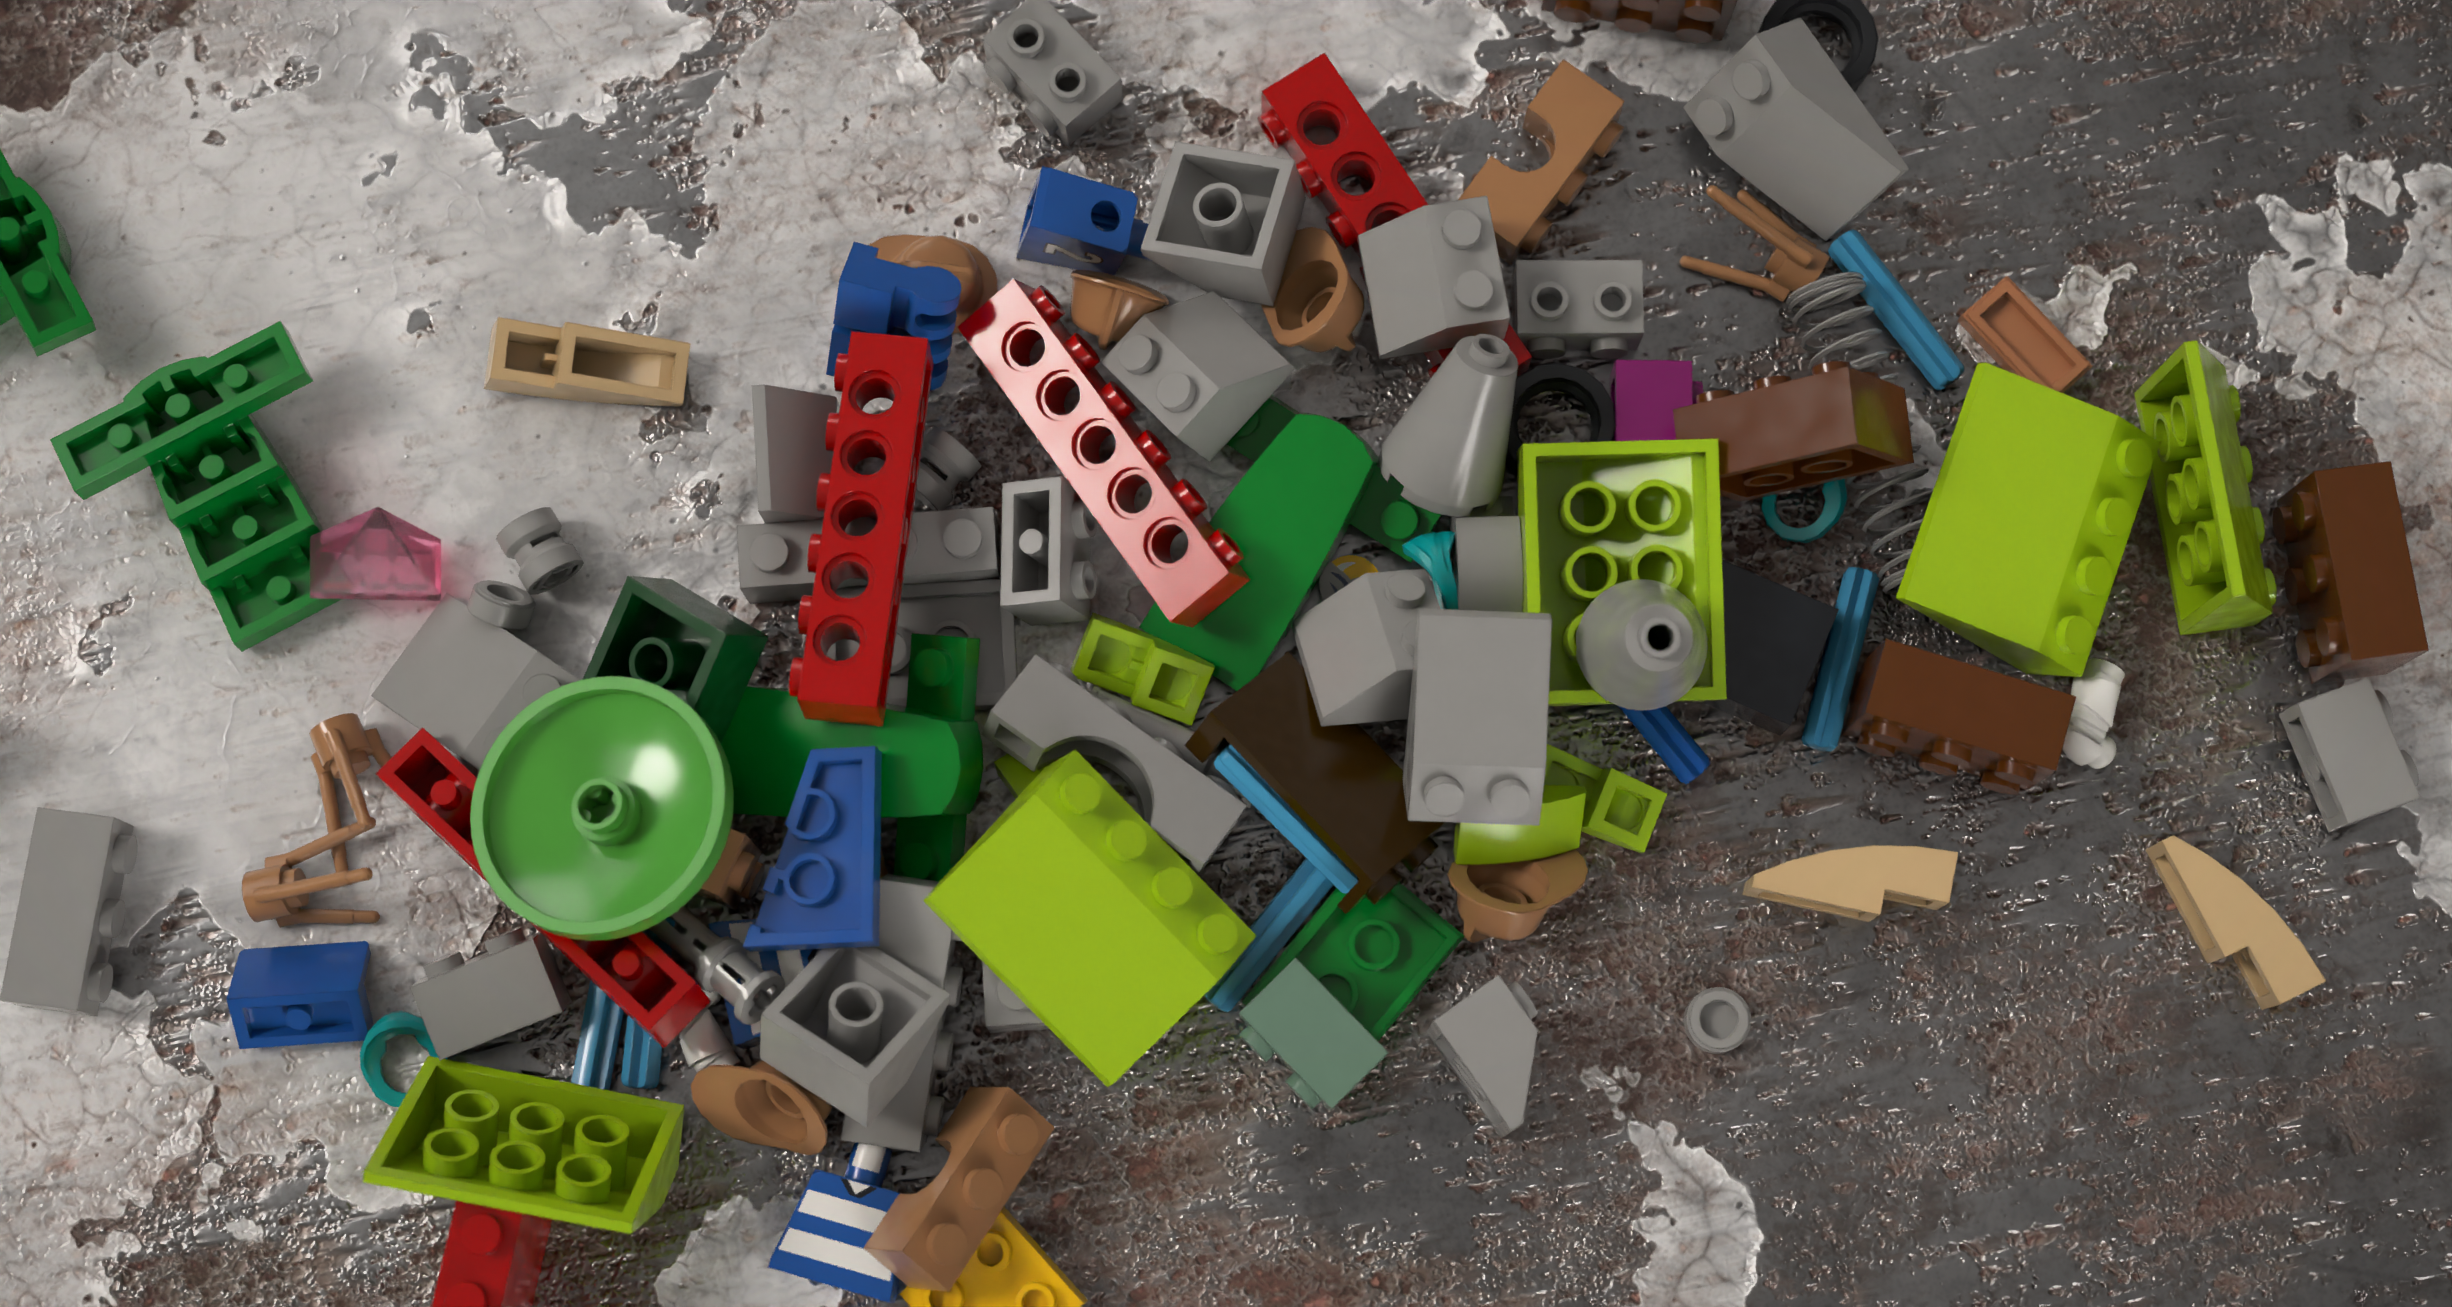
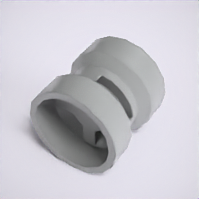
M933 426L923 438L915 498L932 511L945 510L952 502V491L959 482H968L981 467L980 462L961 443L936 426Z
M550 507L535 509L518 517L505 526L496 538L504 554L508 558L515 559L520 566L518 577L530 595H537L559 586L574 576L584 564L573 544L565 543L560 536L562 525Z

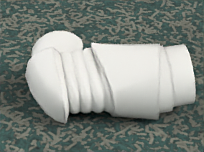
M2090 659L2083 671L2082 677L2073 678L2071 695L2076 696L2062 748L2066 756L2075 764L2080 766L2088 764L2095 769L2106 767L2113 761L2116 755V743L2111 737L2106 736V732L2109 727L2113 726L2121 683L2125 676L2123 670L2118 666L2102 659Z
M701 988L710 1002L679 1033L681 1039L679 1042L688 1066L690 1068L694 1067L696 1072L710 1065L737 1066L741 1061L733 1051L734 1048L710 1010H708L710 1006L717 1004L722 996L716 991L708 992Z

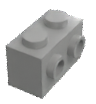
M1027 0L983 37L987 60L983 66L993 82L1005 93H1009L1014 89L1028 104L1025 112L1038 130L1047 137H1050L1055 132L1068 147L1123 100L1122 78L1048 0Z
M1516 260L1511 277L1512 328L1532 358L1553 359L1564 356L1565 350H1590L1592 357L1614 359L1628 355V350L1638 349L1644 335L1642 260Z
M1062 476L1002 483L1000 607L1030 626L1090 620V599L1095 597L1097 590L1096 572L1093 564L1090 562L1091 537L1096 535L1098 522L1071 484Z
M2369 677L2301 701L2279 713V717L2328 832L2398 808L2420 798L2416 788L2419 783L2416 765L2405 750H2400L2390 727L2393 724L2391 707L2383 693L2379 690H2374Z
M518 927L484 941L487 953L464 961L461 952L457 951L423 966L426 977L413 984L410 990L439 1060L561 1013L572 1003L544 935L537 932L525 937L521 927Z

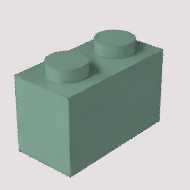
M1296 958L1239 1013V1019L1247 1026L1239 1033L1240 1037L1265 1062L1274 1054L1293 1073L1285 1083L1312 1110L1321 1102L1331 1111L1389 1053Z

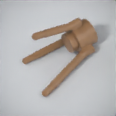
M1711 185L1707 188L1706 193L1711 199L1776 247L1764 266L1766 270L1774 275L1772 279L1690 256H1683L1680 259L1682 267L1764 291L1781 302H1784L1790 291L1794 292L1818 279L1830 256L1816 248V244L1795 232L1748 191L1740 190L1737 193V199L1740 201L1738 202L1717 186Z
M341 714L317 724L309 733L316 753L310 758L319 779L328 834L342 828L334 778L342 779L357 822L361 828L367 829L371 826V818L356 775L370 767L371 762L368 756L372 755L381 768L392 758L385 749L376 728L364 731L357 714ZM344 842L331 848L336 873L349 870Z
M370 817L371 826L367 829L361 828L358 822H355L291 852L266 857L265 868L246 872L242 879V894L250 918L254 922L276 919L279 927L300 923L354 924L378 922L380 915L377 911L300 908L308 904L309 893L370 880L373 876L370 868L347 870L306 879L304 872L300 868L292 869V866L374 828L376 820Z

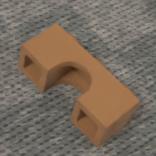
M1564 59L1527 107L1522 126L1524 130L1544 144L1550 157L1548 163L1537 170L1521 172L1507 167L1493 156H1490L1458 199L1488 197L1498 255L1510 265L1513 264L1523 249L1530 254L1536 251L1553 225L1552 222L1546 219L1559 201L1568 206L1574 200L1589 176L1582 169L1594 153L1604 158L1624 130V127L1618 123L1625 101Z
M970 1087L935 1139L950 1153L944 1168L929 1185L919 1192L899 1194L863 1249L908 1287L949 1292L1055 1127L1010 1087Z

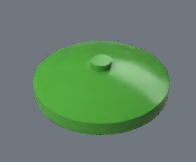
M618 676L594 677L563 685L546 693L518 713L497 737L483 761L474 786L470 815L471 837L480 869L496 895L509 908L532 924L558 936L576 940L597 941L626 937L644 931L665 920L684 906L700 890L718 863L727 842L733 816L734 792L729 762L721 743L707 722L686 702L658 685L644 680Z

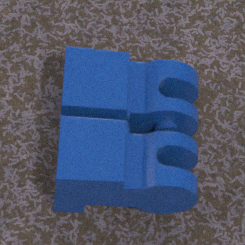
M854 242L839 279L833 321L835 325L832 330L826 375L834 376L838 353L848 354L851 331L928 338L934 362L930 391L941 387L947 377V358L950 355L953 341L951 333L954 331L957 314L955 309L959 305L961 294L959 279L953 273L940 267L923 266L915 269L877 258L879 248Z

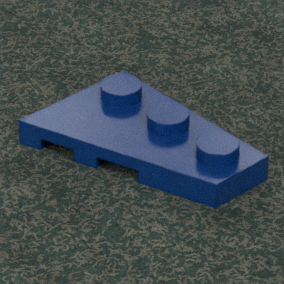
M876 746L811 749L785 823L788 830L775 867L770 866L762 889L766 892L756 923L755 925L750 924L743 944V948L749 952L879 946L882 752Z

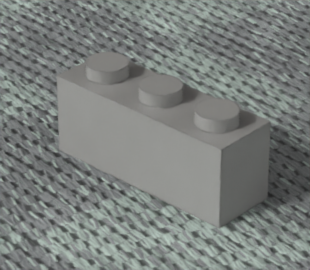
M37 807L0 1001L22 1007L98 1016L100 1002L104 1003L108 999L113 983V968L111 964H108L112 938H117L120 935L125 921V903L120 899L124 875L132 872L137 858V839L135 836H132L134 826L110 816Z

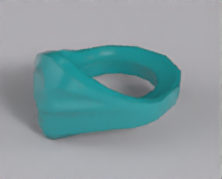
M1845 479L1824 483L1822 492L1825 504L1822 514L1816 522L1808 527H1789L1781 520L1776 508L1778 494L1763 497L1761 510L1767 526L1784 541L1809 543L1822 538L1839 521L1844 513L1848 498Z
M1452 531L1431 532L1416 536L1403 544L1402 548L1405 555L1414 559L1431 575L1440 609L1458 610V592L1450 560V552L1455 542V532Z
M404 1011L392 1012L379 1019L367 1032L360 1050V1067L365 1080L375 1096L392 1107H399L407 1092L394 1089L386 1081L383 1074L382 1058L387 1051V1040L397 1035L414 1034L418 1043L427 1048L430 1056L438 1057L423 1019Z

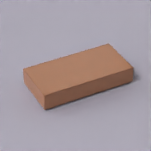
M2008 276L2004 277L1957 320L2002 369L2061 393H2065L2093 367Z

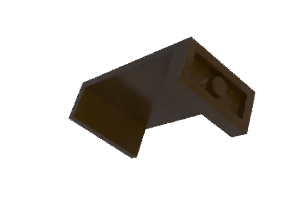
M1289 652L1213 709L1185 744L1190 752L1203 764L1230 743L1360 879L1337 904L1345 914L1365 897L1373 905H1376L1402 880V877L1396 872L1402 865L1412 873L1439 847L1432 839V836L1445 822L1408 821L1403 788V770L1357 723L1321 726L1304 668Z

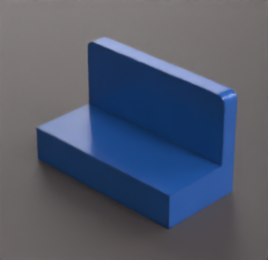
M357 941L242 950L239 953L226 998L239 1049L364 1041L367 1032L374 1024L364 985L371 956L368 942Z

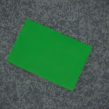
M1400 882L1376 905H1373L1365 897L1347 914L1337 906L1346 894L1336 888L1243 999L1241 1004L1246 1007L1296 958L1379 1041L1465 936Z

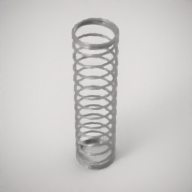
M1845 272L1824 277L1795 290L1789 295L1786 301L1789 305L1788 309L1796 313L1792 323L1798 328L1810 330L1804 335L1800 346L1804 350L1818 352L1809 363L1808 369L1810 371L1820 358L1831 351L1856 346L1881 335L1882 330L1874 328L1853 334L1828 346H1808L1806 344L1810 337L1823 328L1850 323L1870 315L1875 309L1870 305L1845 311L1822 323L1804 324L1798 321L1805 312L1832 306L1864 291L1867 285L1861 273ZM1841 285H1846L1833 291H1830L1820 297L1804 300L1814 294L1825 291L1827 289H1831ZM1881 351L1850 362L1851 368L1859 370L1886 360L1890 353ZM1893 374L1880 377V379L1890 383H1894L1898 376ZM1909 421V426L1911 428L1913 422ZM1912 444L1913 453L1920 450L1921 445ZM1926 467L1916 468L1884 481L1853 483L1852 480L1857 477L1854 476L1849 477L1846 482L1848 486L1855 489H1869L1857 498L1854 505L1857 510L1877 512L1865 521L1861 530L1869 535H1886L1873 544L1869 553L1876 558H1895L1885 564L1877 575L1882 580L1880 584L1884 587L1882 591L1887 594H1897L1905 569L1889 576L1883 574L1891 567L1910 558L1912 549L1885 553L1876 552V549L1907 531L1920 528L1923 519L1908 525L1888 529H1868V526L1898 508L1930 499L1933 490L1886 505L1861 506L1860 503L1887 486L1909 481L1927 474L1929 469Z

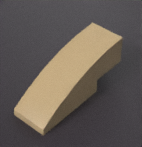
M498 317L491 330L484 389L594 403L682 406L690 343L565 322L562 328Z
M2174 835L2145 849L2207 964L2232 955L2261 1010L2280 1005L2326 982L2304 945L2277 912L2230 870L2208 854Z
M1885 845L1830 850L1790 860L1754 874L1745 882L1743 895L1867 922L1881 914L1883 899L1938 910L1950 902L1958 852L1919 846Z

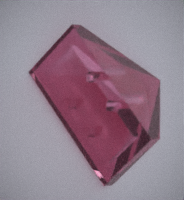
M380 507L373 508L310 536V598L441 601V539Z

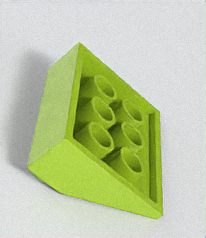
M2187 341L2134 393L2141 430L2161 442L2150 473V480L2180 635L2255 626L2273 613L2272 606L2275 605L2277 598L2274 575L2269 568H2264L2260 544L2263 543L2265 536L2263 516L2258 507H2252L2248 483L2251 482L2253 476L2252 459L2248 448L2240 446L2236 422L2240 420L2241 416L2239 393L2234 385L2228 384L2225 366L2199 341Z
M1977 363L1896 599L2026 674L2082 677L2161 442L2116 414L1989 363Z
M1718 439L1522 444L1517 450L1518 516L1520 518L1523 556L1522 612L1551 614L1552 630L1548 706L1613 704L1605 701L1591 687L1583 675L1576 659V632L1585 610L1598 595L1616 584L1638 579L1662 582L1684 594L1696 607L1706 629L1707 657L1702 673L1693 687L1675 702L1726 700ZM1649 629L1647 642L1651 648L1659 651V638L1652 629Z
M1076 749L1045 767L923 899L935 914L1106 1087L1113 1085L1222 978L1257 936Z
M427 1056L363 1171V1182L633 1234L662 1207L679 1168L684 1105L459 1061L439 1060L438 1057Z

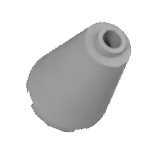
M1478 334L1459 340L1385 439L1378 457L1381 474L1387 482L1392 474L1404 486L1401 496L1410 503L1436 514L1453 517L1470 516L1473 507L1486 504L1485 511L1494 506L1503 487L1518 370L1517 358L1502 339L1490 334Z
M1630 580L1608 588L1598 595L1585 610L1576 632V659L1586 680L1605 701L1628 710L1658 709L1680 699L1698 680L1707 657L1706 629L1696 607L1677 589L1654 580ZM1649 629H1652L1659 638V651L1651 648L1647 642Z

